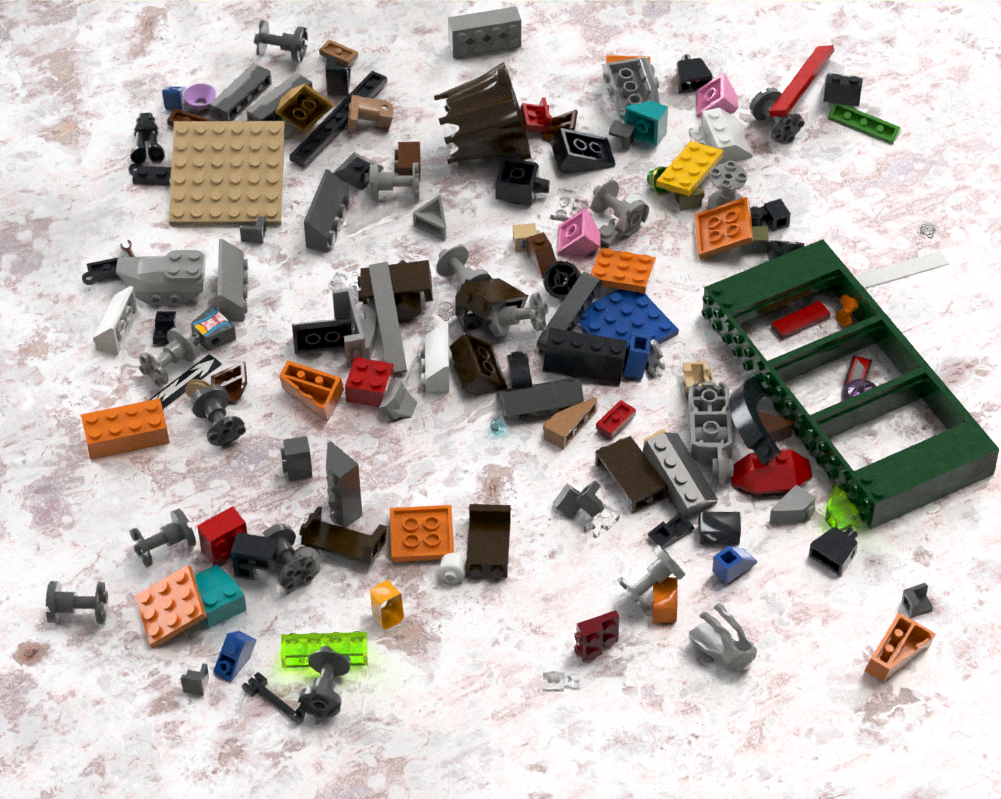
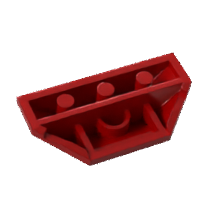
M791 449L780 450L781 454L768 465H763L755 452L749 453L733 464L734 473L730 479L732 486L759 495L789 492L795 485L801 488L808 480L812 479L813 475L807 458Z

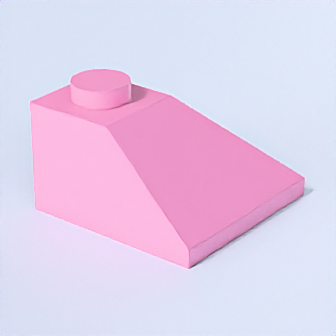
M725 73L720 74L697 90L698 117H702V111L721 108L729 114H733L738 109V96Z
M586 208L558 226L557 253L559 255L587 256L600 247V231Z

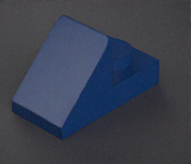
M168 86L162 90L165 109L175 110L176 108L183 110V96L186 87Z

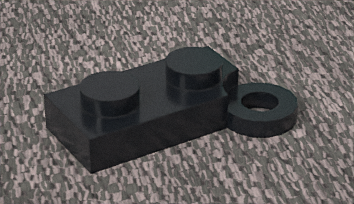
M133 163L128 168L130 175L133 176V184L170 186L172 167L142 166L139 163Z
M118 257L87 263L88 272L82 275V282L85 285H93L97 280L119 277L116 274Z

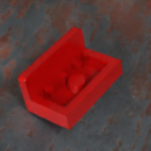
M542 97L539 105L521 104L520 111L525 130L546 133L548 126L552 123V115L549 113V105L546 98Z

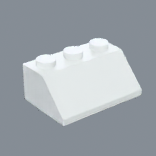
M721 108L702 111L701 127L709 146L723 150V157L717 164L752 157V152L736 117Z
M129 286L114 295L111 303H108L106 313L100 319L99 328L93 334V342H95L97 351L119 354L138 314L133 286Z
M444 322L425 335V343H421L422 355H425V358H421L422 370H425V373H421L422 385H426V393L450 392L448 322Z

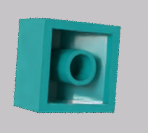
M654 101L627 106L625 110V123L635 126V139L658 146L667 134L668 107Z

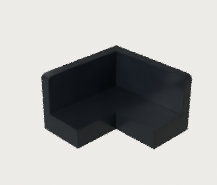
M327 57L325 68L327 95L348 96L351 69L337 67L336 58Z
M238 532L231 550L234 577L255 581L256 569L273 572L275 568L274 554L278 546V539Z

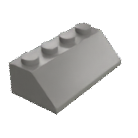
M219 239V310L229 321H244V313H248V303L244 301V298H248V288L245 287V284H248V273H245V270H248V259H244V252L224 239Z

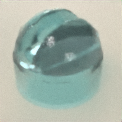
M499 416L490 423L491 431L494 434H501L507 430L506 424Z

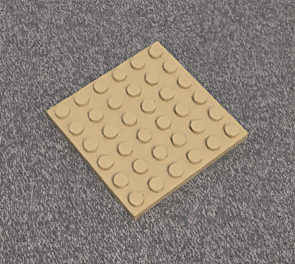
M174 121L169 224L256 225L258 216L266 217V225L282 224L285 122Z

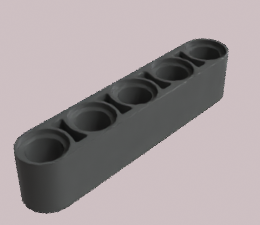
M587 272L581 274L548 323L546 330L538 338L537 348L546 351L549 328L568 331L575 329L599 293L603 284L602 279Z

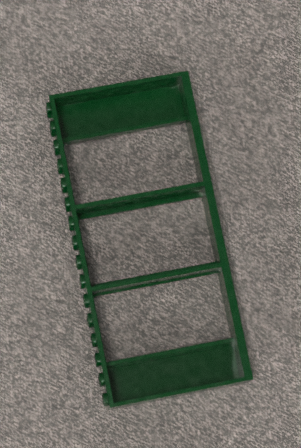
M824 239L704 287V295L702 297L703 308L701 310L703 318L708 320L713 331L720 335L724 345L730 348L733 356L741 362L743 369L746 372L748 371L752 378L759 379L768 392L765 397L769 398L773 403L774 409L777 412L779 411L783 418L794 421L793 430L795 436L801 439L806 450L812 453L817 464L822 466L828 478L836 484L840 494H844L851 508L858 512L862 522L866 523L870 529L994 475L1000 450ZM828 287L831 288L839 299L843 295H849V297L855 298L858 302V308L852 312V315L859 323L768 361L739 326L743 322ZM875 343L902 374L900 377L811 415L784 383L787 380ZM921 398L948 429L855 471L829 440L833 436Z

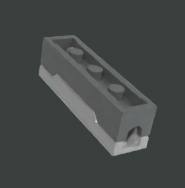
M255 63L246 68L233 83L210 103L211 117L218 121H234L272 84L271 71Z
M295 73L266 96H263L259 101L251 105L246 110L247 121H280L282 117L275 112L281 98L289 90L302 84H307L313 89L312 82L299 73Z

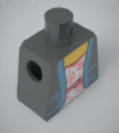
M213 305L191 323L195 346L201 344L206 350L210 351L236 340L235 326Z

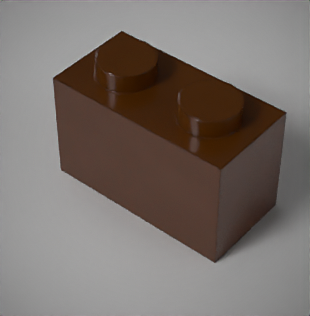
M420 141L398 142V149L394 150L395 160H398V162H394L395 173H398V176L413 175V163H419V181H421Z

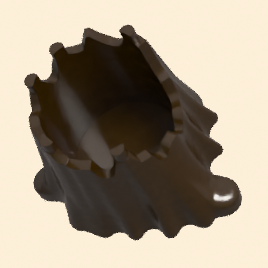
M504 62L478 78L434 96L435 101L446 99L447 105L444 108L448 113L445 117L438 118L440 125L448 123L459 126L457 132L444 137L446 144L454 143L457 146L450 151V156L453 158L447 159L448 164L504 155H517L524 161L532 159L520 107Z

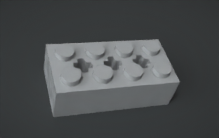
M517 6L448 17V44L453 58L522 47V21Z

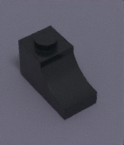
M516 351L512 352V355H507L508 377L512 389L532 387L527 354Z

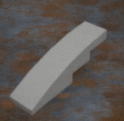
M368 298V304H363L364 319L360 320L365 337L366 359H371L378 332V316L374 298Z

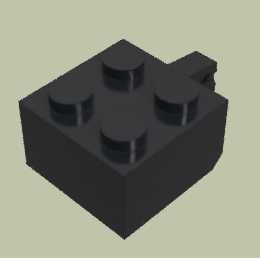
M509 158L502 159L495 183L496 199L532 204L535 193H549L550 180L539 178V165L536 162Z

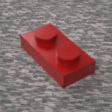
M620 400L596 423V429L612 438L636 415V409Z

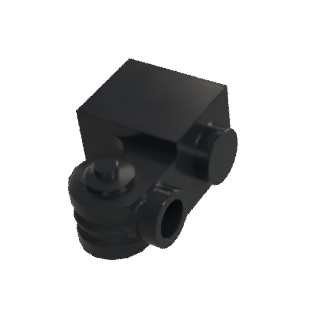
M781 199L764 203L762 207L753 206L750 208L752 226H762V222H766L773 232L790 225L791 213Z

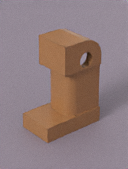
M352 95L351 103L349 104L347 130L354 131L358 119L375 121L376 127L390 129L393 120V105L386 100Z

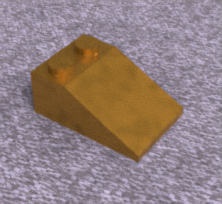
M302 84L289 90L281 98L275 113L305 133L334 107V103L307 84Z

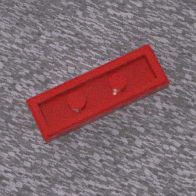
M817 301L772 322L771 328L783 340L830 318L831 313L820 301Z

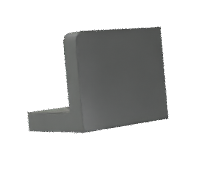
M614 120L609 130V135L622 138V149L629 151L635 139V126Z
M258 216L256 226H240L241 241L264 242L267 232L266 217Z
M596 480L584 487L575 499V502L591 517H594L604 509L603 502L595 495L601 487Z
M567 483L553 501L555 508L569 518H574L581 508L575 502L580 491Z
M926 583L903 590L901 603L910 618L933 611V606L926 596L928 590Z
M203 663L200 671L188 670L186 675L182 674L181 684L185 693L205 694L209 681L207 664Z

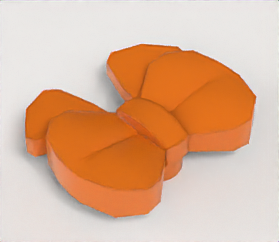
M843 295L840 298V303L844 308L841 311L837 310L835 317L841 326L849 327L852 326L851 315L853 311L857 310L858 302L855 298L849 297V295Z

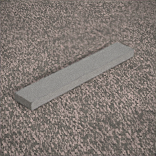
M388 261L369 265L385 361L394 364V374L408 372Z

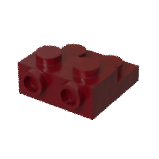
M616 610L576 623V633H574L576 645H574V651L578 658L581 657L582 661L597 658L599 655H602L603 646H610L618 642L620 616Z

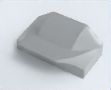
M396 377L392 378L379 408L390 421L399 417L411 418L418 402L410 395L401 380Z

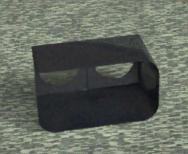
M455 302V315L464 332L483 327L482 317L475 313L467 314L469 310Z
M701 512L699 514L700 544H740V512Z

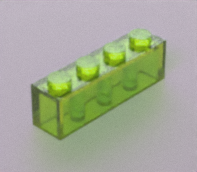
M367 632L281 634L282 668L311 667L308 663V657L311 653L320 650L322 646L330 647L334 652L350 657V666L368 665Z

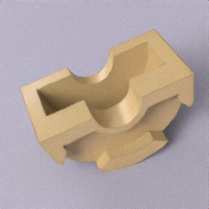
M706 361L683 362L685 394H689V387L695 382L699 383L698 386H701L702 382H713L711 381V369L707 368Z

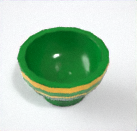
M667 167L655 168L647 175V183L656 192L663 193L666 191V189L656 187V180Z

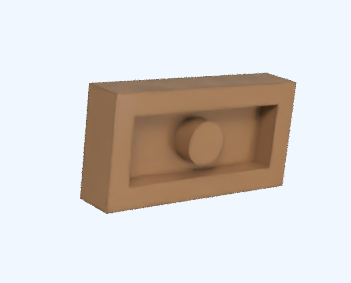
M328 40L319 49V55L326 58L334 57L337 63L349 67L358 58V51Z

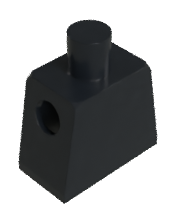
M684 55L677 62L678 93L695 92L712 80L713 75L702 58L692 59L690 55Z
M833 527L810 543L809 557L841 577L856 555L858 542L855 539L858 537V534L853 528H848L843 532L837 527Z

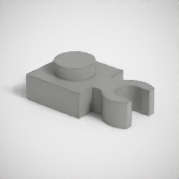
M612 218L609 221L608 227L602 225L599 229L600 245L610 248L619 238L620 233L618 225H615V219Z
M652 339L646 366L649 372L656 376V368L659 367L665 370V365L659 361L664 356L658 341Z

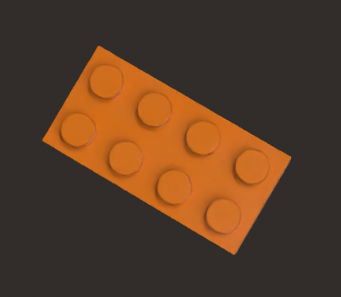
M160 398L81 414L90 460L170 443Z

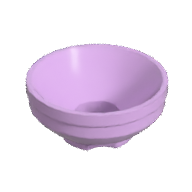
M204 83L191 85L184 92L185 104L196 111L206 110L210 108V103L216 99V90L211 85ZM200 101L206 102L203 105H197L196 103Z

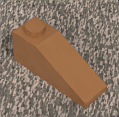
M593 397L555 413L543 425L544 439L564 450L596 414L598 399Z

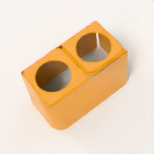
M386 580L369 589L372 614L381 627L386 630L402 622L404 619L402 594L389 580ZM387 601V604L380 609L382 603Z

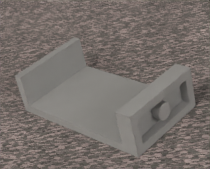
M351 288L332 291L334 319L350 317L354 330V335L344 336L347 368H350L355 357L366 359V347Z

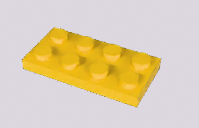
M690 141L656 180V187L690 197L710 173V170L722 159L723 150Z

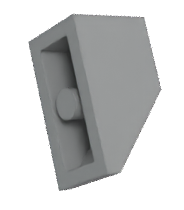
M795 485L771 509L770 523L803 522L807 517H811L816 510V497Z

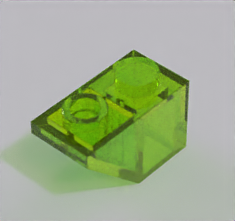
M835 484L832 486L825 521L831 528L837 527L841 531H845L857 525L859 510L855 504L850 502L846 493Z

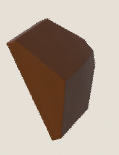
M573 110L553 117L551 125L548 126L546 133L543 132L542 138L551 143L560 128L574 131L578 111Z
M244 361L211 376V385L218 384L227 390L230 398L229 404L240 400L248 384L246 362Z

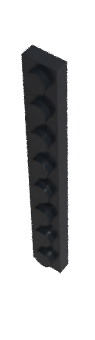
M372 70L289 155L290 161L306 167L348 123L349 104L351 103L352 95L372 98L387 83V77Z

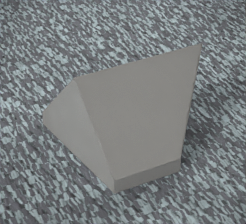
M440 194L413 213V226L445 241L447 239L446 223Z

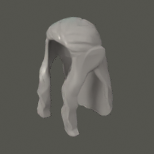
M717 603L714 606V609L737 631L739 641L732 639L730 632L720 624L718 619L711 616L708 612H701L699 617L707 623H701L689 631V639L692 641V644L713 657L717 662L733 670L742 671L750 667L756 658L757 648L746 637L734 616L729 614L721 603Z

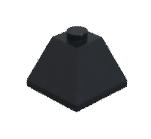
M354 152L333 173L343 182L363 190L370 183V163L376 162ZM378 164V172H381L384 166Z

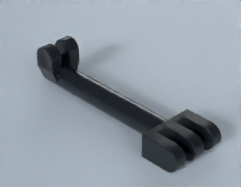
M259 672L254 674L255 679L251 677L248 680L250 685L247 683L242 685L243 690L253 697L260 693L298 725L304 721L305 710L299 706L295 711L265 686L268 684V680Z

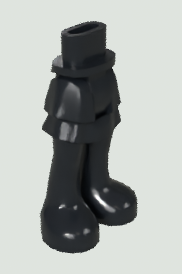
M150 112L140 113L134 128L136 145L130 153L131 161L139 164L146 161L145 141H148V156L150 160L155 163L161 162L165 158V152L157 142L159 132L155 118Z

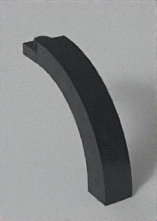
M750 378L731 394L729 399L730 413L737 431L748 449H752L763 465H768L781 454V451L765 429L756 408V404L768 392L758 378Z

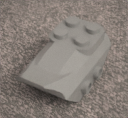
M648 57L601 64L604 71V82L608 84V95L612 96L618 116L624 121L625 110L629 105L648 101L660 104L658 95L659 81L657 77H654V66L650 64Z
M173 250L166 256L118 257L116 274L124 281L126 288L133 286L135 297L146 304H187L203 292L207 257L199 250Z

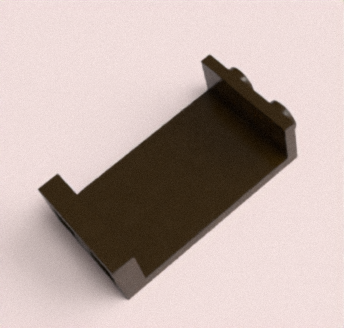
M429 260L389 265L394 295L424 292L425 302L433 301L432 275ZM369 267L360 268L361 276L357 277L358 287L361 288L358 291V299L363 304H368V298H374Z
M495 278L462 284L455 302L486 320L493 305L506 303L507 306L516 305L518 309L524 308L529 295L502 279Z
M631 436L619 439L615 443L603 446L595 451L596 466L603 464L627 496L628 510L631 514L667 499L668 485Z
M469 504L468 548L465 563L466 576L508 577L511 505Z
M318 506L314 513H310L307 522L301 525L299 531L301 545L371 565L386 543L387 526L379 524L372 535L364 534L321 521L322 507Z

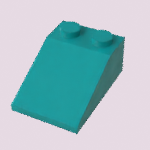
M217 564L194 575L207 616L203 620L209 628L247 610L245 595L235 580Z

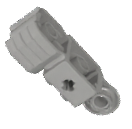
M721 381L719 386L715 385V382H702V385L698 386L699 383L695 382L689 387L688 394L691 456L696 461L706 464L712 463V477L717 478V484L719 485L729 477H733L734 473L733 459H730L732 457L733 442L729 408V387Z

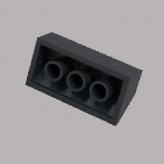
M549 328L542 372L620 385L628 340Z

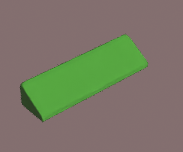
M834 103L828 115V118L892 144L902 132L901 127L844 104Z

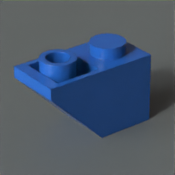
M632 332L627 339L623 376L642 380L649 356L651 336Z
M728 546L713 556L712 572L725 584H728L757 564V560L742 547Z
M241 631L227 633L213 673L233 681L249 661L257 639Z

